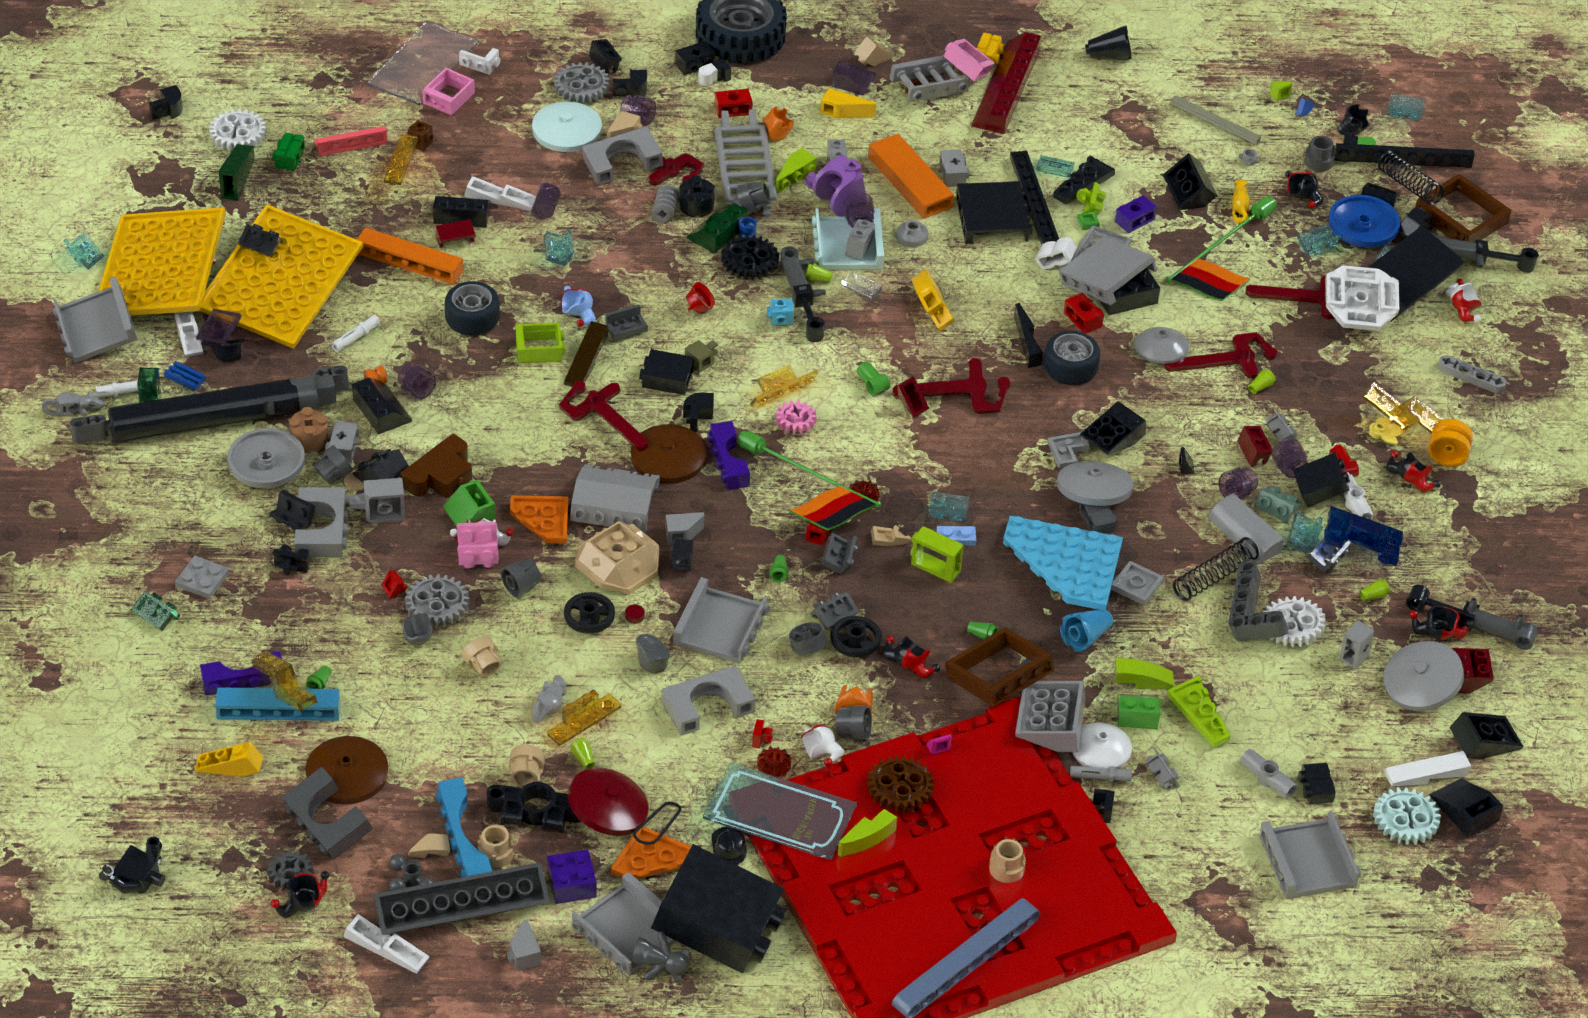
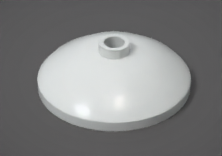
M1090 723L1082 727L1079 750L1072 753L1075 759L1083 766L1101 768L1114 766V768L1119 769L1128 762L1132 752V744L1127 734L1120 728L1108 723Z

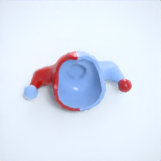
M565 286L561 299L563 313L582 317L584 320L579 319L576 322L578 327L590 325L591 321L595 322L596 318L591 309L593 299L589 291L584 288L572 289L570 286Z

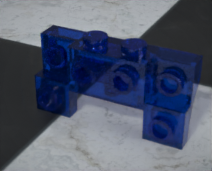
M1331 506L1327 514L1324 541L1330 545L1342 547L1345 540H1350L1351 543L1378 552V560L1382 563L1396 566L1399 561L1403 531Z

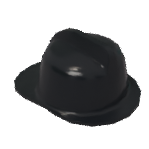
M245 339L202 341L201 345L212 347L219 360L231 362L241 359V343L245 342Z
M728 826L715 830L711 840L714 854L735 865L742 863L747 853L743 833L737 828Z

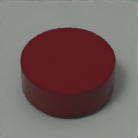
M633 604L625 609V619L628 622L636 624L644 620L645 610L642 606Z

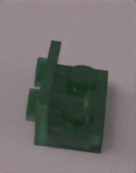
M144 591L131 608L132 612L161 631L165 629L173 616L176 618L180 617L176 612V606L168 601L166 604L163 603V598L154 592L149 594Z

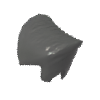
M649 634L639 635L636 638L639 665L645 671L656 674L659 669L664 671L667 668L670 657L668 648L655 636Z

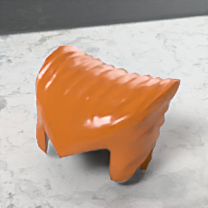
M775 106L762 119L768 130V137L772 141H780L786 138L793 127L794 121L786 118V108L777 110L778 106Z
M844 685L837 699L834 713L837 714L839 707L868 705L872 716V690L868 688L867 694H865L856 686L846 691L847 685Z

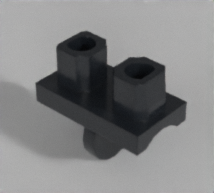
M282 545L279 549H274V566L283 569L284 575L289 576L291 571L308 573V550L301 548L298 553H294L288 545Z

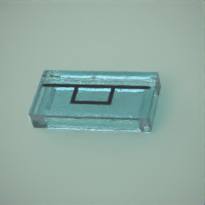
M1041 155L1036 171L1070 178L1075 162Z

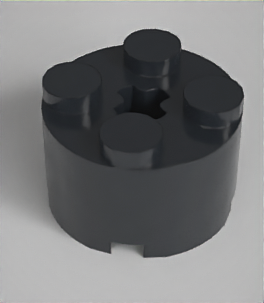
M695 175L680 185L679 205L680 210L685 215L690 217L701 215V217H704L713 211L715 202L714 184L706 179H702L701 176Z

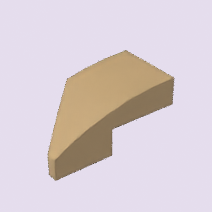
M896 525L893 529L873 526L871 529L872 544L876 546L908 544L911 541V537L909 535L904 536L898 531L899 527Z
M427 834L410 849L408 856L424 859L427 854L448 856L450 852L448 835Z

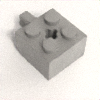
M402 478L363 481L364 493L350 495L351 509H365L366 521L371 524L405 521Z

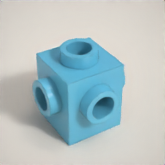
M770 299V307H767V318H771V325L793 324L794 308L792 299Z

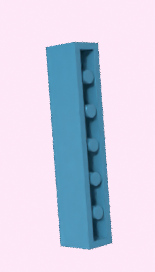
M217 688L216 717L217 719L339 721L340 689Z

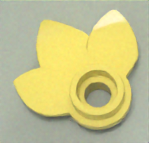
M1378 418L1375 423H1371L1369 426L1370 436L1375 439H1383L1389 444L1397 445L1398 440L1396 437L1404 433L1399 425L1391 424V421L1387 418Z

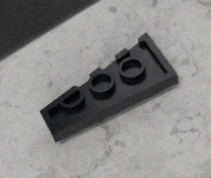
M1089 155L1087 161L1082 163L1079 169L1070 175L1069 180H1065L1054 191V198L1064 204H1068L1077 198L1078 190L1084 188L1091 190L1094 182L1101 184L1114 176L1115 169Z

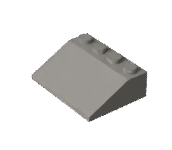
M1037 681L1023 689L1015 733L1016 737L1057 752H1078L1086 701L1084 681Z

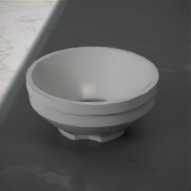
M908 220L898 226L896 238L904 246L919 247L927 242L928 230L919 221ZM908 226H914V227H918V228H917V229H910V228H908Z

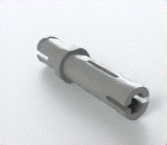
M1071 766L1070 776L1071 778L1109 780V782H1113V780L1131 782L1132 770L1117 769L1114 766H1109V768Z

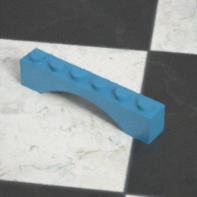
M463 778L438 782V791H435L437 803L442 805L440 807L442 819L446 818L447 821L445 822L446 832L452 836L450 844L452 850L457 852L455 860L457 866L462 868L460 870L461 877L492 872L488 856L475 848L465 837L461 829L460 821L468 806L467 791Z

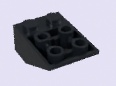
M1117 401L1082 431L1080 436L1105 454L1110 455L1133 446L1145 436L1146 420Z
M1462 778L1429 794L1430 798L1436 802L1467 837L1500 821L1503 810L1501 802L1490 791Z

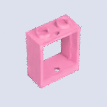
M966 39L950 42L946 46V52L943 55L973 81L986 77L995 65L992 60Z
M445 68L422 90L423 104L452 116L475 93L474 79ZM446 85L460 90L454 97L440 92Z

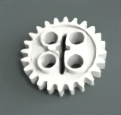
M231 109V113L224 111L225 115L219 113V118L214 117V121L210 122L209 134L210 138H212V143L216 142V146L221 145L222 150L227 147L228 151H230L236 144L257 147V143H262V139H265L266 123L263 118H260L259 114L254 115V111L248 113L247 109L244 112L238 109L235 112Z
M1296 596L1292 600L1286 597L1285 601L1279 598L1278 603L1272 601L1271 606H1266V611H1263L1282 612L1289 630L1286 635L1270 638V640L1276 639V644L1282 641L1283 646L1290 643L1291 647H1294L1295 644L1302 647L1303 642L1309 645L1310 640L1316 642V637L1321 638V633H1324L1326 626L1325 613H1322V608H1317V603L1311 605V600L1304 602V597L1300 600H1297Z

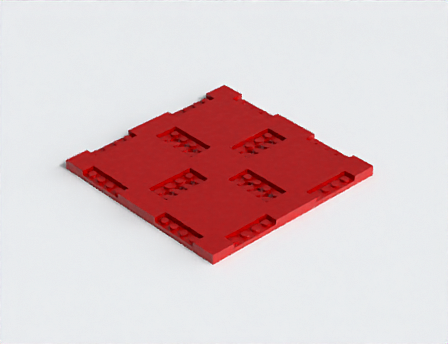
M1021 696L1002 702L995 707H987L984 714L918 736L915 732L843 755L840 762L834 763L830 767L825 766L777 782L776 784L836 802L835 807L842 810L843 819L836 836L824 848L815 847L814 850L743 828L773 882L784 888L781 896L851 1018H906L892 1006L895 996L1022 898L1040 911L1037 921L913 1018H968L1175 943L1176 930L1157 902L1153 903L1118 850L1116 838L1080 783L1073 781L1054 750L1016 737ZM951 734L950 750L931 755L927 743L932 739ZM895 755L899 759H902L905 755L906 760H910L913 757L914 763L921 761V767L926 765L927 771H931V777L934 778V789L932 797L928 798V803H922V808L915 806L918 810L916 812L909 811V808H907L906 813L902 809H899L896 813L895 808L892 807L888 812L897 817L896 831L877 845L864 851L843 857L839 856V841L864 817L872 821L883 809L887 810V805L880 807V801L874 802V796L870 797V791L867 790V778L870 769L873 770L874 764L879 765V760L886 762L887 757L894 760ZM765 782L729 793V805L740 824L810 847L814 843L821 846L825 845L832 837L840 819V812L832 809L833 804L769 785ZM815 800L816 804L811 803L809 801ZM808 808H814V812L809 811ZM805 816L809 817L811 821L804 820ZM917 823H925L927 826L921 827ZM803 826H808V827L806 828V830L800 828V827H803ZM812 831V833H813L812 835H810V836H807V835H806V833H809V832ZM793 835L802 838L800 840H796L791 837H794ZM1037 836H1045L1047 839L1042 840L1037 838ZM1005 839H1014L1018 843L1026 842L1028 844L1027 846L1021 845L1026 859L1024 874L1021 879L1012 883L996 880L989 871L991 852L994 846H997L1000 841ZM896 887L898 890L893 892L888 888ZM872 893H876L879 895V897L873 898L869 895ZM852 900H858V901H860L861 903L855 905V904L851 903L850 901H852ZM979 913L983 917L977 918L974 917L973 914Z

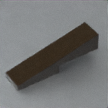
M590 322L564 380V385L573 387L576 381L586 382L595 366V359L608 338V325Z

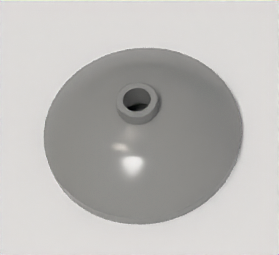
M1152 327L1137 335L1134 341V349L1140 357L1147 361L1168 364L1180 361L1188 354L1189 342L1183 334L1175 329Z

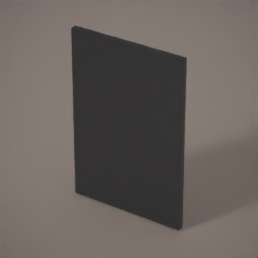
M1422 225L1368 268L1380 269L1391 278L1393 277L1399 281V312L1390 320L1392 322L1465 265V261Z

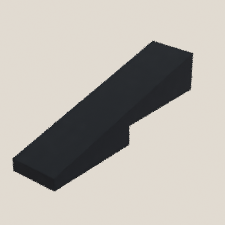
M1016 303L1014 319L1027 367L1040 366L1042 364L1043 351L1033 337L1035 326L1021 304Z

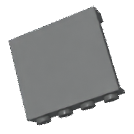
M1104 236L1058 271L1062 285L1112 305L1116 302L1113 292L1145 268L1154 272L1157 269L1152 255Z
M116 277L109 279L110 288L59 306L56 299L53 300L55 308L52 309L56 319L59 318V321H56L60 332L63 331L60 336L63 344L67 345L64 347L67 357H71L74 363L138 340L122 288Z
M701 577L673 632V645L741 664L743 657L748 656L750 643L753 644L755 641L756 630L761 629L763 616L768 614L770 605L767 604V596H764L762 602L712 589L708 587V579Z
M1332 810L1328 812V817L1324 820L1272 828L1270 821L1261 823L1259 836L1285 899L1357 887L1358 878L1361 877L1360 868L1355 865L1353 852L1348 849L1346 836L1341 833L1339 820L1334 817Z
M628 872L622 876V885L585 912L579 915L573 911L572 927L577 933L584 935L589 944L595 945L605 958L611 959L620 971H624L630 976L645 965L631 961L638 937H642L661 948L658 939L659 932L651 929V926L662 901ZM666 936L669 946L676 942Z

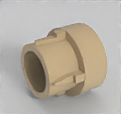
M482 636L473 640L463 649L461 654L467 665L478 672L482 678L492 675L502 665V661L496 654L497 647L489 636Z
M528 744L514 747L511 750L509 760L510 775L513 783L523 787L528 783L539 782L544 769V752L540 748Z
M497 824L486 827L482 835H479L478 850L488 856L491 868H502L513 859V841L505 827Z
M1005 839L1000 841L997 846H994L991 852L989 871L996 880L1012 883L1021 879L1026 864L1021 844L1014 839Z

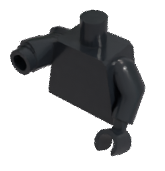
M150 837L147 839L146 852L130 845L114 869L108 864L102 867L99 879L102 881L109 880L112 887H115L123 894L146 893L151 884L161 887L165 882L166 876L159 873L158 865L162 859L160 856L162 843L159 841V838Z

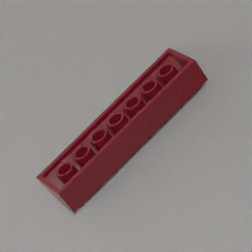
M1024 32L1007 42L971 127L1005 134L1039 55L1041 35Z

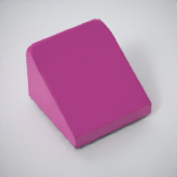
M951 734L932 739L927 743L931 755L950 750Z

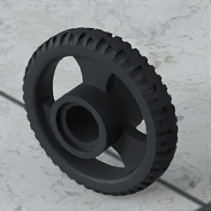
M584 592L571 597L564 607V618L568 626L575 631L594 634L604 631L612 624L615 618V608L611 600L606 596L596 592ZM572 609L580 611L579 622L571 616ZM599 615L607 616L603 621L599 622Z
M855 615L838 620L831 629L830 639L834 648L841 654L860 658L869 656L879 648L882 634L874 621ZM847 626L845 634L839 633L843 627ZM866 628L873 632L875 636L874 641L866 639Z

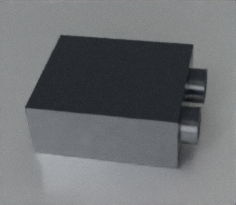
M692 844L659 907L651 929L657 932H664L667 937L743 974L749 960L752 959L761 964L772 940L762 936L765 928L767 927L777 932L787 909L777 903L784 888Z

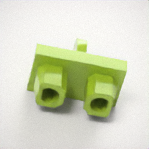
M1094 182L1091 191L1087 188L1077 191L1076 197L1081 203H1085L1083 213L1091 211L1097 215L1100 214L1104 204L1102 202L1106 193L1099 190V184Z

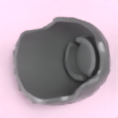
M416 614L403 620V636L410 644L422 645L429 641L433 629L427 614Z

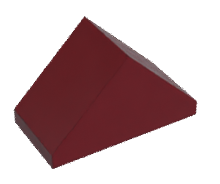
M914 376L897 385L898 397L913 418L930 409Z

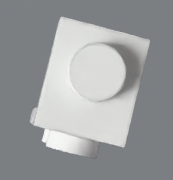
M492 48L485 58L461 50L459 52V64L490 75L500 64L499 50Z

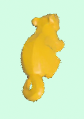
M1243 179L1235 180L1232 195V218L1238 224L1249 218L1247 212L1250 199L1246 189L1248 181ZM1240 213L1243 217H1237L1236 214Z

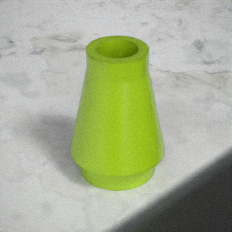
M814 263L813 265H808L805 277L809 278V281L830 282L833 272Z
M1268 369L1262 370L1252 383L1248 385L1249 391L1256 394L1272 386L1276 380L1274 374Z
M1378 579L1359 592L1361 599L1366 601L1386 597L1390 594V588L1385 579Z
M584 738L574 741L571 744L572 754L583 765L585 770L593 768L595 762L590 743Z

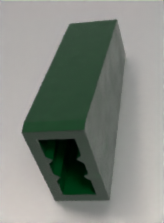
M236 144L219 169L221 199L239 201L255 161L254 146Z

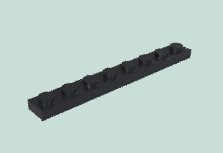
M1336 143L1334 161L1378 163L1383 153L1393 151L1411 165L1472 168L1475 153L1474 150ZM1392 153L1386 154L1380 163H1383L1385 158ZM1389 156L1386 159L1385 163H1388L1390 161L1389 164H1393L1395 162V158L1393 160L1391 159L1395 156Z
M1028 151L1010 152V160L1017 179L1020 181L1021 188H1024V199L1027 200V207L1041 246L1046 242H1056L1059 240V236Z

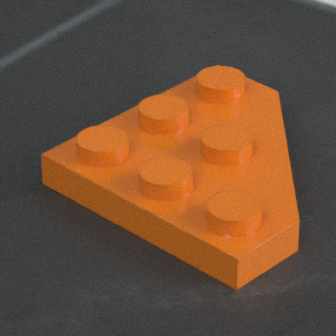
M511 495V516L546 543L567 544L568 496Z
M643 826L636 833V836L642 841L650 842L654 841L660 833ZM665 835L655 844L645 845L636 841L634 836H632L611 867V874L622 878V876L629 872L636 879L679 870L691 846Z

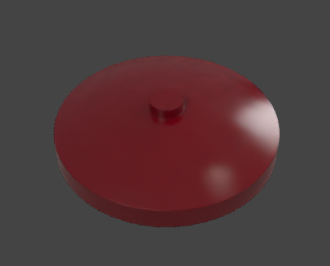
M607 768L583 770L574 777L568 789V802L574 814L586 826L597 832L612 836L629 835L634 833L635 829L647 818L649 805L644 792L632 779L615 770Z

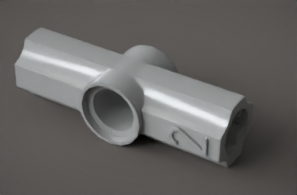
M1253 749L1245 751L1240 758V763L1258 776V781L1261 785L1272 787L1284 798L1291 797L1297 789V784L1279 771V766L1276 762L1265 760Z

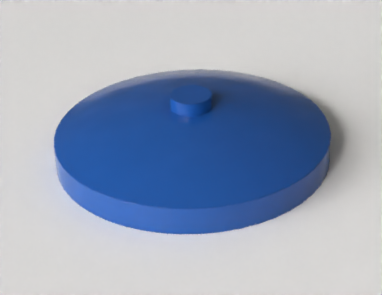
M1351 195L1338 200L1331 207L1328 219L1332 232L1338 238L1351 245L1367 248L1379 247L1391 242L1397 236L1400 226L1399 215L1390 204L1368 195Z

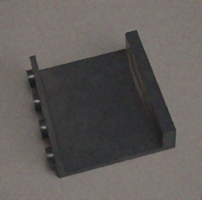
M1020 181L957 184L956 200L965 244H972L973 233L1023 231L1025 242L1029 241V234H1032V224H1029L1030 214L1026 212L1027 200H1024L1025 191L1024 188H1021Z

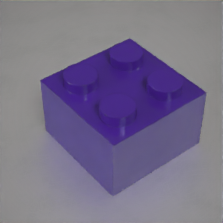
M588 849L547 856V873L555 904L597 897V882Z

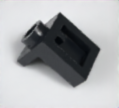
M1094 789L1093 805H1099V813L1103 814L1104 822L1111 823L1115 791Z

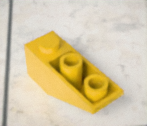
M829 88L821 99L820 113L835 118L875 117L876 102Z
M251 742L199 754L195 771L243 777L260 772L263 756Z

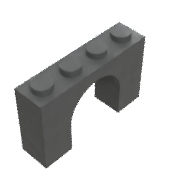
M321 767L282 798L286 803L284 808L289 815L295 814L297 817L295 821L300 828L304 829L306 827L308 830L306 834L313 843L317 840L319 843L317 847L323 855L326 856L328 854L334 860L373 830V828L356 806L335 822L320 824L314 821V814L318 806L339 790L334 780Z

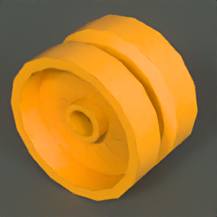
M1444 419L1437 422L1433 427L1428 452L1430 457L1440 465L1448 467L1464 464L1468 460L1473 439L1471 428L1464 422L1455 419Z

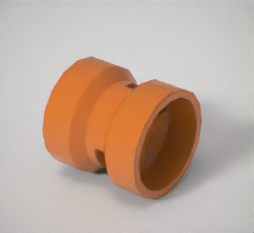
M382 365L376 367L375 370L367 369L363 372L364 379L369 377L384 384L388 382L386 371Z

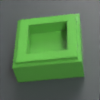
M1095 212L1078 214L1077 219L1082 230H1089L1092 226H1100Z

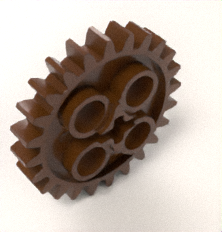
M895 755L894 760L887 757L886 762L879 760V765L874 764L873 770L870 769L867 778V790L870 791V797L874 796V802L880 801V807L887 805L888 811L893 807L896 813L899 809L906 813L907 808L914 811L915 806L922 808V803H928V798L932 797L934 789V778L931 777L932 772L927 771L926 765L921 767V761L914 763L913 757L910 760H906L905 755L902 759Z

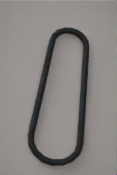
M671 801L663 803L635 829L633 833L635 840L645 845L658 842L680 814L681 806ZM666 805L678 807L677 813L654 841H642L636 836V833Z

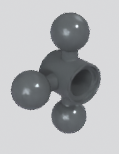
M395 854L390 858V867L395 871H403L402 878H393L389 882L390 891L402 889L406 886L413 887L435 882L432 878L422 877V866L418 861L409 860L406 862L405 857L401 854Z

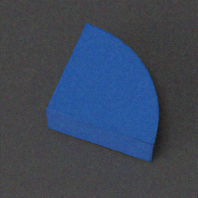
M1301 98L1296 115L1306 116L1312 110L1314 103Z

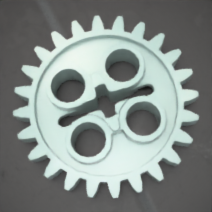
M1397 787L1396 792L1389 789L1388 794L1383 793L1382 798L1378 797L1377 803L1374 806L1373 817L1375 818L1374 823L1379 824L1378 830H1384V836L1391 835L1390 840L1398 838V843L1405 840L1406 845H1409L1410 841L1417 845L1418 840L1425 843L1426 838L1431 839L1432 834H1436L1440 825L1441 815L1438 814L1440 809L1435 808L1436 802H1429L1430 796L1423 797L1424 792L1416 794V789L1409 792L1407 787H1405L1404 791Z

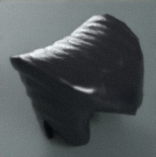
M1353 104L1348 107L1337 128L1338 132L1341 135H1345V131L1352 132V136L1364 131L1370 125L1366 119L1369 112L1368 109H1360V104Z

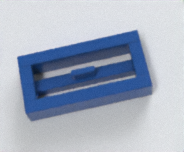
M177 361L173 363L174 366H169V370L166 369L164 371L166 378L192 391L198 389L206 381L204 374Z

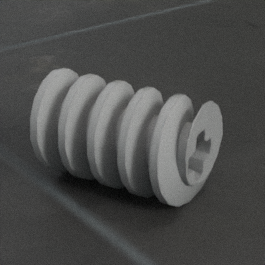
M664 185L658 189L652 209V216L656 221L666 223L674 216L679 197V191L676 187Z

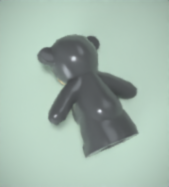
M664 932L658 933L661 948L642 937H638L631 961L638 964L655 965L645 973L644 979L650 980L666 969L673 975L675 981H680L682 974L688 968L689 950L683 949L681 952H670Z

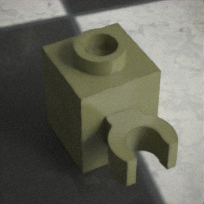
M698 340L685 348V355L694 357V369L698 373L713 365V356L718 353L715 347L718 344L712 340L705 345Z

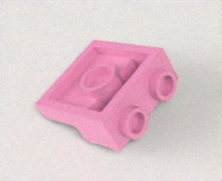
M496 522L457 523L459 565H464L465 568H473L477 564H483L484 567L489 568L498 564L499 551Z

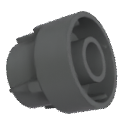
M1323 135L1312 138L1306 148L1305 165L1309 169L1318 172L1330 170L1333 167L1336 153L1333 141Z
M764 181L757 183L748 182L737 186L741 207L748 210V214L757 212L761 207L771 203L770 193Z
M334 445L323 452L322 458L314 464L316 470L328 484L346 477L353 471L349 462Z
M531 559L521 560L517 563L512 562L500 571L504 586L516 598L529 592L535 585L541 582L540 571Z
M868 705L839 707L836 714V732L840 738H850V740H868L872 728L870 707Z

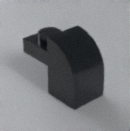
M630 70V79H613V96H630V101L642 98L647 92V70Z
M177 85L160 89L161 99L149 102L150 117L152 120L168 115L171 119L178 117L183 110L182 96Z
M1416 207L1407 214L1399 227V231L1409 236L1422 225L1432 230L1435 223L1430 221L1432 215Z
M694 393L685 399L683 418H686V424H690V430L697 432L698 419H713L714 393Z
M673 540V550L670 557L671 569L691 570L693 540Z

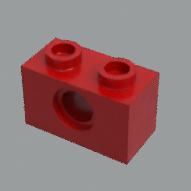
M749 88L715 92L714 106L718 118H722L721 111H728L729 117L749 115V110H752L753 106Z
M1083 292L1065 300L1063 313L1083 333L1087 334L1102 327L1103 311Z

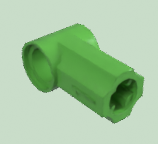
M865 361L857 368V374L866 383L867 390L872 396L890 389L888 377L885 374L880 375L871 363Z

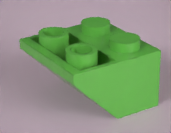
M478 479L461 485L443 506L456 527L457 523H466V520H470L473 523L482 518L489 521L495 519V503Z

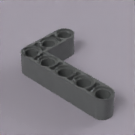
M1246 559L1239 564L1228 623L1237 641L1282 637L1289 630L1282 612L1255 613L1261 575L1253 559Z

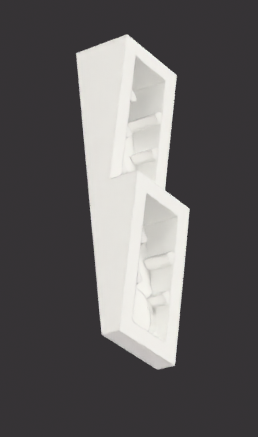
M474 176L471 177L464 197L490 200L491 203L532 212L539 201V197L506 184L505 188H501Z
M193 312L173 313L185 357L203 354Z
M1464 751L1387 767L1384 772L1391 786L1428 784L1430 779L1466 777L1471 764Z
M359 914L348 925L344 933V938L416 974L430 957L395 933L392 936L389 934L382 935L380 928Z

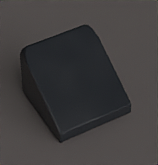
M1181 447L1179 454L1181 474H1194L1193 460L1186 449Z

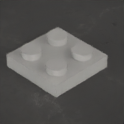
M194 556L175 580V587L210 599L229 575V568Z
M1129 561L1113 581L1111 590L1145 606L1163 583L1164 577Z

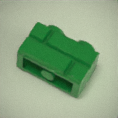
M285 132L282 139L278 140L277 150H274L272 154V160L275 161L276 168H286V170L290 171L296 170L305 149V137L303 135Z

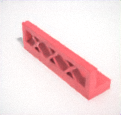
M385 126L322 137L314 139V144L319 156L387 144V130Z

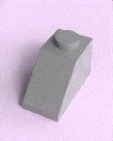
M528 919L523 920L510 941V951L507 952L508 961L510 964H514L516 971L541 965V951Z

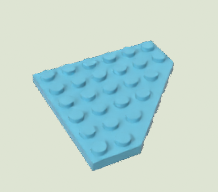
M1019 516L1009 517L1003 544L1007 548L1011 547L1014 550L1015 556L1022 562H1027L1030 565V570L1038 577H1043L1046 580V584L1054 592H1059L1067 604L1106 611L1123 537L1041 522L1039 520L1025 519Z

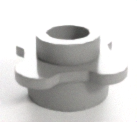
M1245 149L1243 153L1239 154V158L1246 165H1251L1260 160L1257 157V152L1253 149Z

